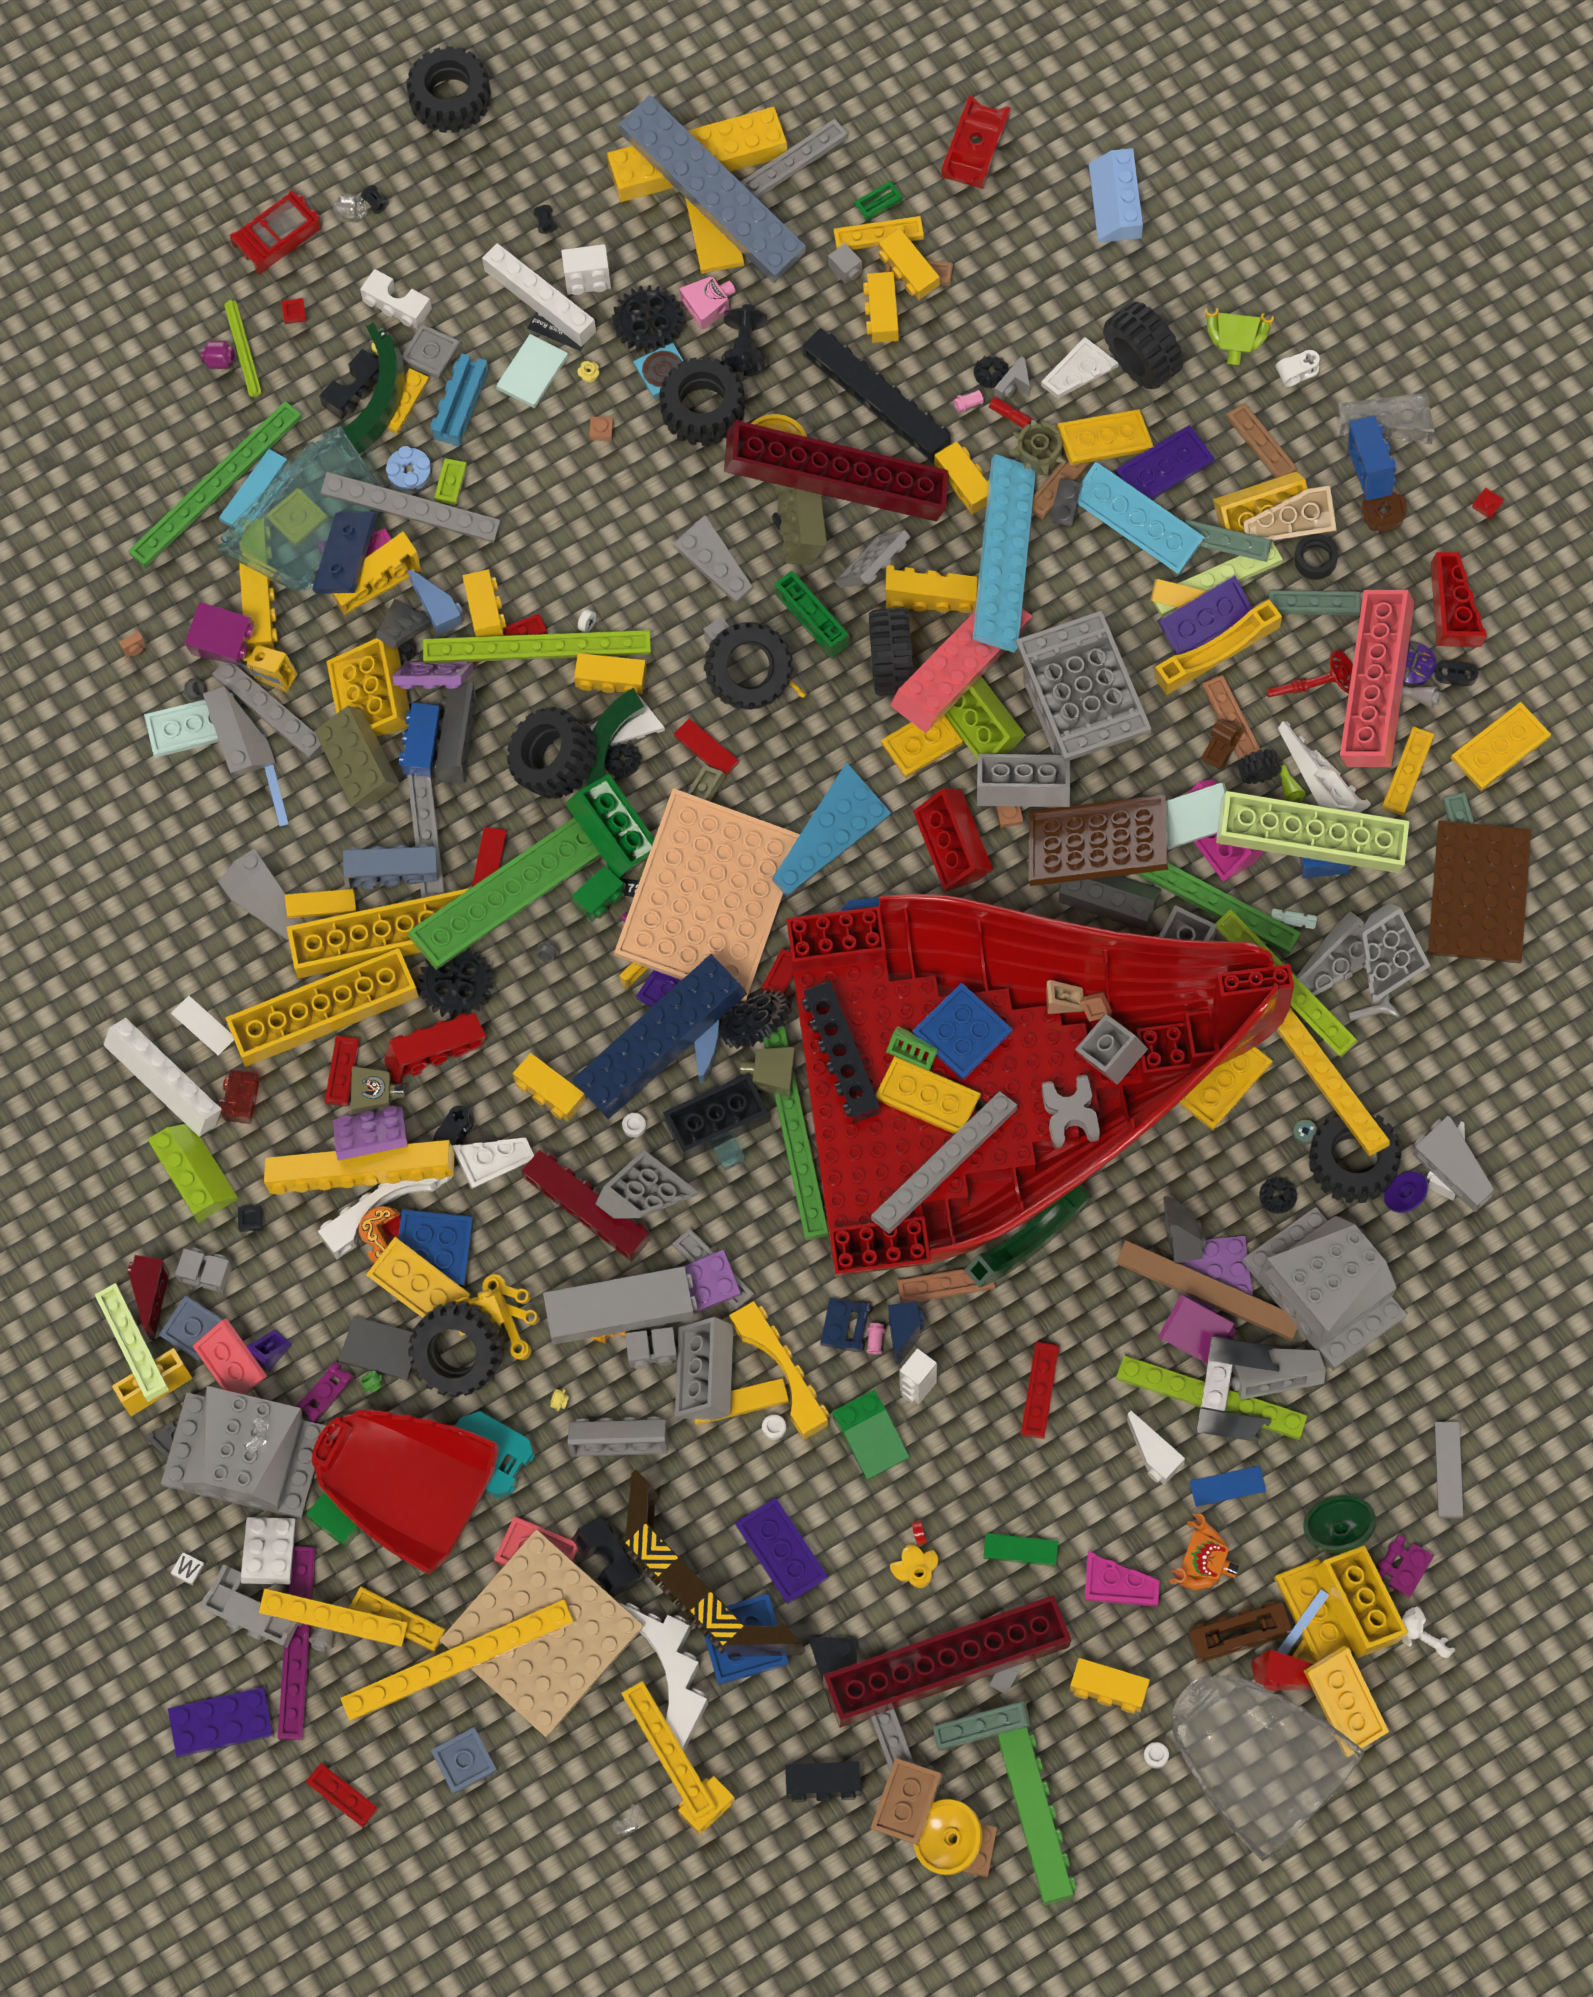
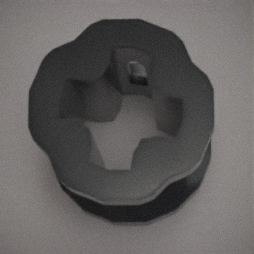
M369 185L360 195V198L372 207V211L375 214L384 211L389 204V200L381 196L375 185Z
M542 205L534 209L533 213L539 224L537 227L538 232L541 234L554 232L557 229V224L553 221V209L551 206Z

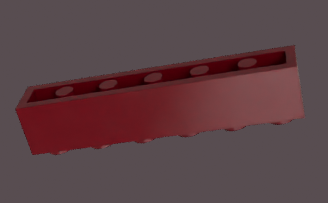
M539 1150L521 1170L523 1178L632 1262L650 1241L647 1228L639 1222L635 1224L629 1218H613L596 1205L599 1195L593 1191L594 1188L587 1181H579L575 1178L576 1174L567 1166L563 1168L557 1164L558 1160L549 1152L544 1154Z

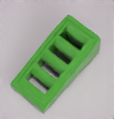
M897 1027L886 1052L929 1071L938 1049L907 1030ZM900 1040L904 1041L902 1047L898 1045ZM908 1044L912 1045L910 1051L906 1050ZM916 1048L921 1049L918 1056L914 1054ZM925 1051L929 1053L926 1061L922 1059Z

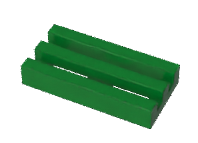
M889 181L856 200L854 206L864 216V220L868 221L903 201V196L894 184ZM890 189L892 190L891 192L885 194L884 196H880L881 194L885 193L886 191H888V190H890ZM878 197L872 203L866 205L865 207L862 206L867 202L873 200L874 198Z

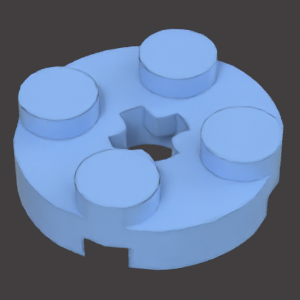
M403 446L388 459L386 472L390 483L396 489L409 491V489L416 488L418 490L429 481L431 477V464L427 455L421 450ZM406 466H412L414 471L404 473V468Z

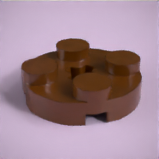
M1395 492L1386 497L1368 501L1364 499L1361 506L1362 519L1371 531L1389 532L1397 529L1403 524L1407 512L1405 499L1401 494L1398 495ZM1381 506H1384L1385 509H1390V511H1387L1386 514H1383L1378 510H1380Z

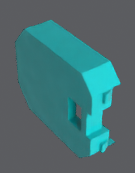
M480 1411L461 1417L455 1427L486 1438L499 1446L494 1475L485 1493L496 1499L510 1496L517 1484L515 1476L521 1466L527 1467L535 1457L530 1440ZM509 1455L512 1458L502 1472L499 1470V1467L506 1456Z

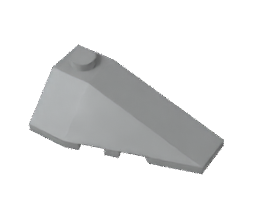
M225 686L203 693L232 778L276 764L268 741Z
M255 849L235 860L219 880L220 886L233 903L247 910L250 915L264 922L267 927L287 941H289L286 927L304 923L301 918H286L285 893Z
M1351 911L1333 927L1296 976L1314 996L1331 988L1334 983L1344 978H1350L1353 976V973L1363 968L1366 969L1361 939V930L1365 923Z

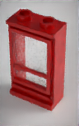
M290 190L289 194L229 236L232 246L241 249L243 257L247 261L250 259L254 263L256 272L260 275L320 231V217L314 209L310 210L306 206L307 203L300 194L296 195Z

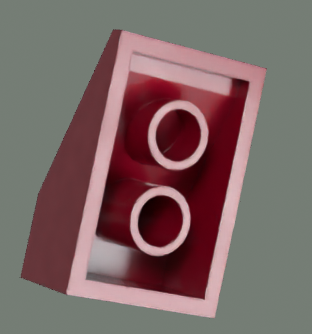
M135 1255L133 1262L129 1263L127 1274L130 1276L142 1326L149 1339L155 1341L170 1273L163 1259Z

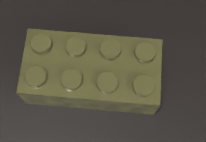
M776 484L775 493L779 499L777 510L782 520L780 533L783 535L784 540L782 552L786 557V564L812 565L827 546L821 495Z
M346 706L314 731L352 807L367 810L400 785L362 709Z

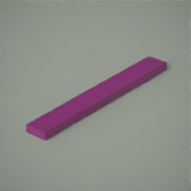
M294 1546L288 1594L313 1600L315 1547ZM302 1624L301 1627L297 1626L288 1647L284 1646L278 1740H303L310 1625Z

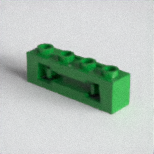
M793 571L774 583L777 598L831 659L849 646V634Z

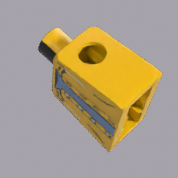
M256 646L252 653L247 651L244 660L241 659V664L248 666L254 678L286 693L298 675L286 653L266 647Z

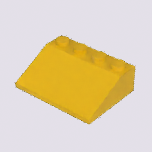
M376 638L326 661L336 714L346 706L362 709L376 736L395 733L408 727L409 724H406V712L410 709L406 689L400 688V685H393V676L401 668L398 647L394 649Z

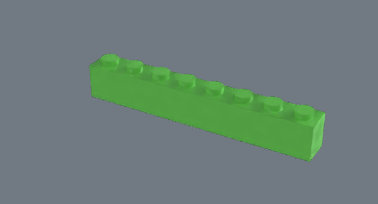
M1027 1727L997 1735L1043 1906L1073 1899V1892L1076 1891L1073 1876L1068 1877L1066 1867H1070L1066 1852L1061 1853L1059 1844L1063 1843L1060 1829H1055L1053 1824L1056 1814L1053 1804L1048 1805L1046 1796L1050 1795L1046 1780L1042 1781L1039 1772L1043 1771L1040 1757H1035L1033 1748H1036L1033 1733L1028 1734Z

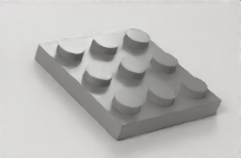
M902 530L878 535L834 582L840 588L870 584L877 577V571L891 563V557L895 552L899 553L906 547L907 544L905 542L910 538L909 534Z

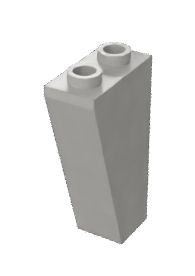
M1449 1116L1443 1121L1438 1119L1431 1126L1430 1129L1432 1131L1427 1136L1423 1134L1415 1141L1413 1155L1470 1209L1476 1212L1492 1197L1494 1189L1453 1120Z
M1272 1349L1269 1350L1273 1365L1279 1364V1372L1233 1365L1231 1373L1233 1390L1238 1391L1240 1399L1243 1400L1324 1384L1326 1368L1319 1350Z

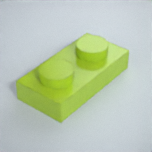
M444 459L434 496L435 502L457 506L467 469L466 462Z

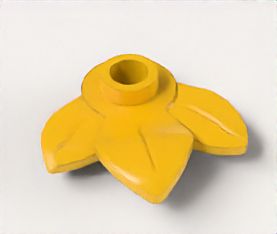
M906 1545L902 1551V1561L891 1563L890 1570L899 1581H909L916 1588H924L931 1582L932 1571L938 1565L937 1554L934 1550L923 1554L917 1546ZM924 1573L923 1576L916 1577L917 1574Z

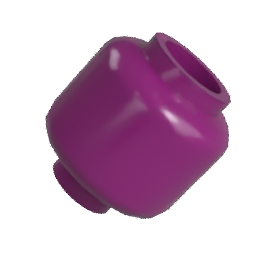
M208 341L205 348L201 350V360L206 363L209 369H228L235 361L234 347L230 346L228 341Z

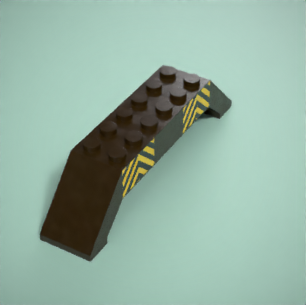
M635 1469L631 1473L625 1544L629 1548L627 1554L631 1557V1560L640 1569L643 1566L645 1567L643 1571L647 1574V1577L656 1586L659 1583L661 1584L659 1587L664 1595L672 1603L675 1600L677 1601L675 1604L688 1620L693 1618L692 1622L704 1637L708 1634L710 1635L708 1639L720 1654L726 1652L729 1657L802 1655L805 1652L803 1645L783 1622L778 1627L743 1625L655 1532V1502L660 1498L652 1485Z

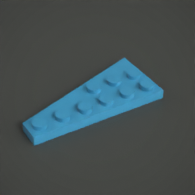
M847 762L773 876L772 881L786 897L891 815V812Z

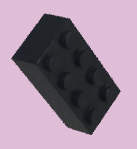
M748 1073L663 1112L664 1122L684 1161L769 1122V1113Z

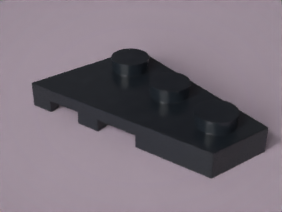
M808 1637L822 1682L823 1675L857 1663V1638ZM826 1693V1697H827V1700H828V1703H829L831 1712H833L832 1707H831V1704H830L829 1699H828V1696H827V1693Z

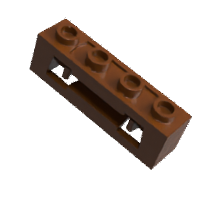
M1269 1602L1262 1605V1609L1256 1611L1246 1609L1239 1612V1616L1230 1619L1229 1616H1224L1216 1619L1215 1623L1206 1626L1205 1623L1193 1626L1192 1630L1189 1631L1188 1639L1197 1664L1287 1637L1292 1629L1283 1603ZM1261 1620L1260 1630L1225 1640L1223 1645H1218V1636L1254 1626L1257 1621Z

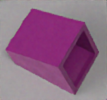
M199 602L184 644L193 656L239 665L241 659L244 660L247 655L248 647L246 644L248 638H252L254 635L255 625H253L254 622L251 617Z
M1181 1295L1158 1337L1208 1364L1212 1336L1233 1339L1237 1330L1234 1329L1235 1323L1187 1296Z

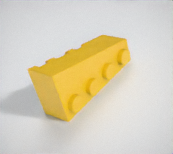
M402 531L366 557L355 593L330 594L343 615L350 613L409 579V570L412 569L416 573L421 572L416 549Z
M893 565L886 566V609L903 607L917 612L926 610L947 612L954 610L962 613H969L976 609L977 577L948 573L944 577L937 573V571L928 570L922 574L914 572V568L905 567L904 571L894 570Z

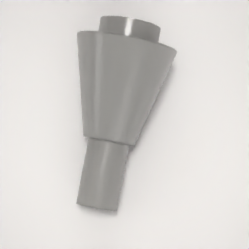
M1403 686L1402 695L1409 696L1431 709L1434 705L1439 704L1441 692L1438 691L1437 686L1414 688Z
M318 1627L309 1638V1642L312 1644L311 1647L320 1652L330 1650L334 1631Z

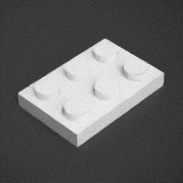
M247 1517L241 1583L290 1584L296 1525L295 1518Z

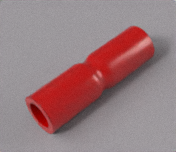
M995 396L989 404L990 409L1008 418L1021 428L1028 424L1031 425V420H1033L1031 417L1018 409H1014Z

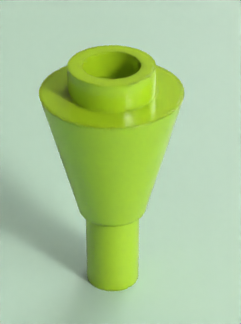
M1282 765V770L1279 774L1282 778L1284 801L1301 803L1306 796V792L1290 776L1286 765Z

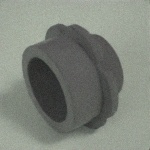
M189 679L184 685V693L190 700L197 701L205 693V687L200 680Z
M545 941L537 945L536 955L544 962H552L555 956L559 955L556 945L552 942Z

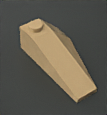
M1330 486L1306 489L1296 496L1244 521L1245 534L1277 541L1337 532Z

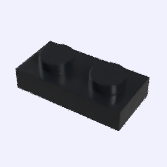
M1060 478L1050 518L1051 523L1073 527L1083 483Z

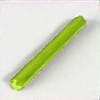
M228 300L224 307L248 394L250 397L257 398L261 395L262 391L238 304L236 301Z

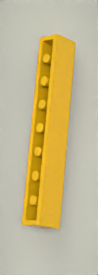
M444 1140L407 1144V1147L343 1160H337L336 1151L265 1158L264 1184L270 1194L281 1195L286 1192L303 1193L308 1190L317 1189L329 1190L330 1188H351L359 1185L374 1186L380 1183L396 1184L400 1181L417 1182L423 1179H444L454 1176L455 1152L450 1141Z

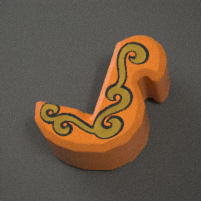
M376 1207L368 1211L361 1218L358 1226L359 1234L365 1243L373 1246V1250L368 1251V1257L373 1263L377 1261L390 1244L381 1225L400 1215L394 1208Z

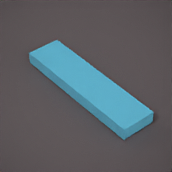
M268 449L220 515V521L237 530V522L248 519L287 465L288 460Z

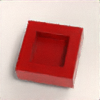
M303 298L281 301L285 325L307 321Z
M1485 487L1473 503L1472 508L1491 520L1502 506L1504 499Z

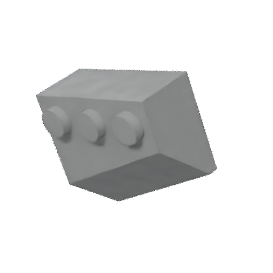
M1388 903L1369 916L1361 930V939L1371 1002L1375 1003L1431 965L1400 907Z
M643 1150L603 1187L596 1205L613 1218H641L697 1196L699 1192Z

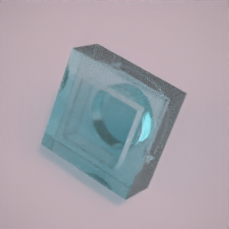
M734 1138L713 1149L724 1171L745 1161V1156Z

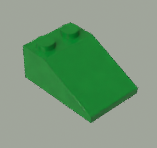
M875 1389L832 1411L833 1421L867 1481L909 1459V1455Z

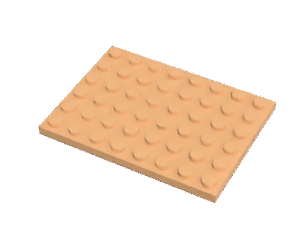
M673 788L613 955L682 980L712 954L741 984L747 993L741 999V1001L745 1002L783 892L772 879L800 834Z

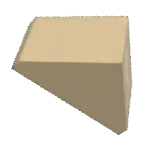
M1052 980L1047 981L1048 1014L1084 1011L1080 1003L1083 997V988Z

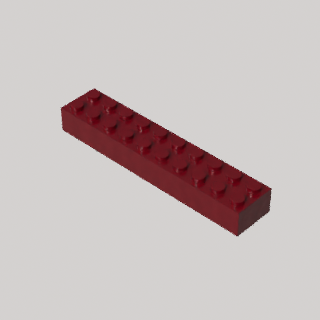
M735 420L727 432L724 472L935 522L946 510L948 470Z
M1052 1595L823 1675L822 1683L840 1728L1067 1649L1070 1646L1071 1637L1056 1599Z

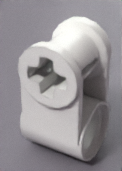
M1306 350L1300 354L1280 360L1275 367L1284 386L1291 387L1301 381L1315 377L1319 372L1320 357L1314 350Z

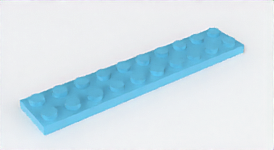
M995 454L991 459L972 640L1015 653L1018 649L1016 640L1019 639L1036 471L1032 470V468L1024 469L1023 463Z

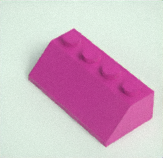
M1214 779L1199 781L1187 794L1216 785L1217 782ZM1217 834L1193 841L1223 882L1253 865L1266 852L1216 843Z

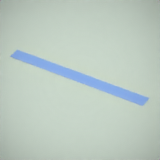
M270 765L265 767L279 826L288 825L274 766Z
M1322 1589L1277 1652L1287 1655L1303 1633V1628L1305 1629L1329 1594Z

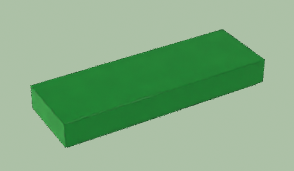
M986 1533L983 1559L1056 1567L1058 1541Z

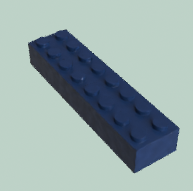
M710 954L572 1079L573 1082L609 1120L745 997L747 993L723 965Z

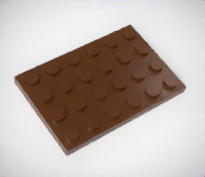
M1166 794L1029 811L1028 880L1030 886L1168 870Z
M1438 820L1427 955L1521 964L1531 829Z

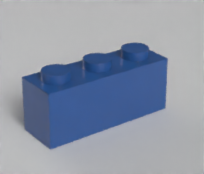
M412 703L411 711L407 710L406 724L409 725L408 731L403 732L402 745H405V751L400 752L399 766L403 767L405 775L431 777L441 715L438 705Z

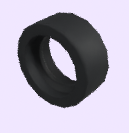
M1319 534L1309 535L1297 544L1294 556L1295 567L1306 578L1313 580L1324 579L1335 570L1338 551L1334 542L1328 537ZM1310 547L1323 548L1329 554V562L1323 567L1309 566L1303 560V553Z

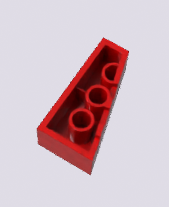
M1436 552L1430 563L1436 645L1482 647L1487 638V633L1483 629L1480 612L1476 609L1473 592L1468 586V578L1459 552Z
M475 1012L468 1015L463 1013L454 1020L448 1022L439 1021L433 1027L427 1029L419 1028L406 1036H395L389 1041L384 1063L393 1083L398 1084L402 1082L401 1077L410 1073L413 1077L422 1073L421 1070L430 1064L437 1067L447 1061L451 1055L453 1058H457L482 1047L486 1035Z

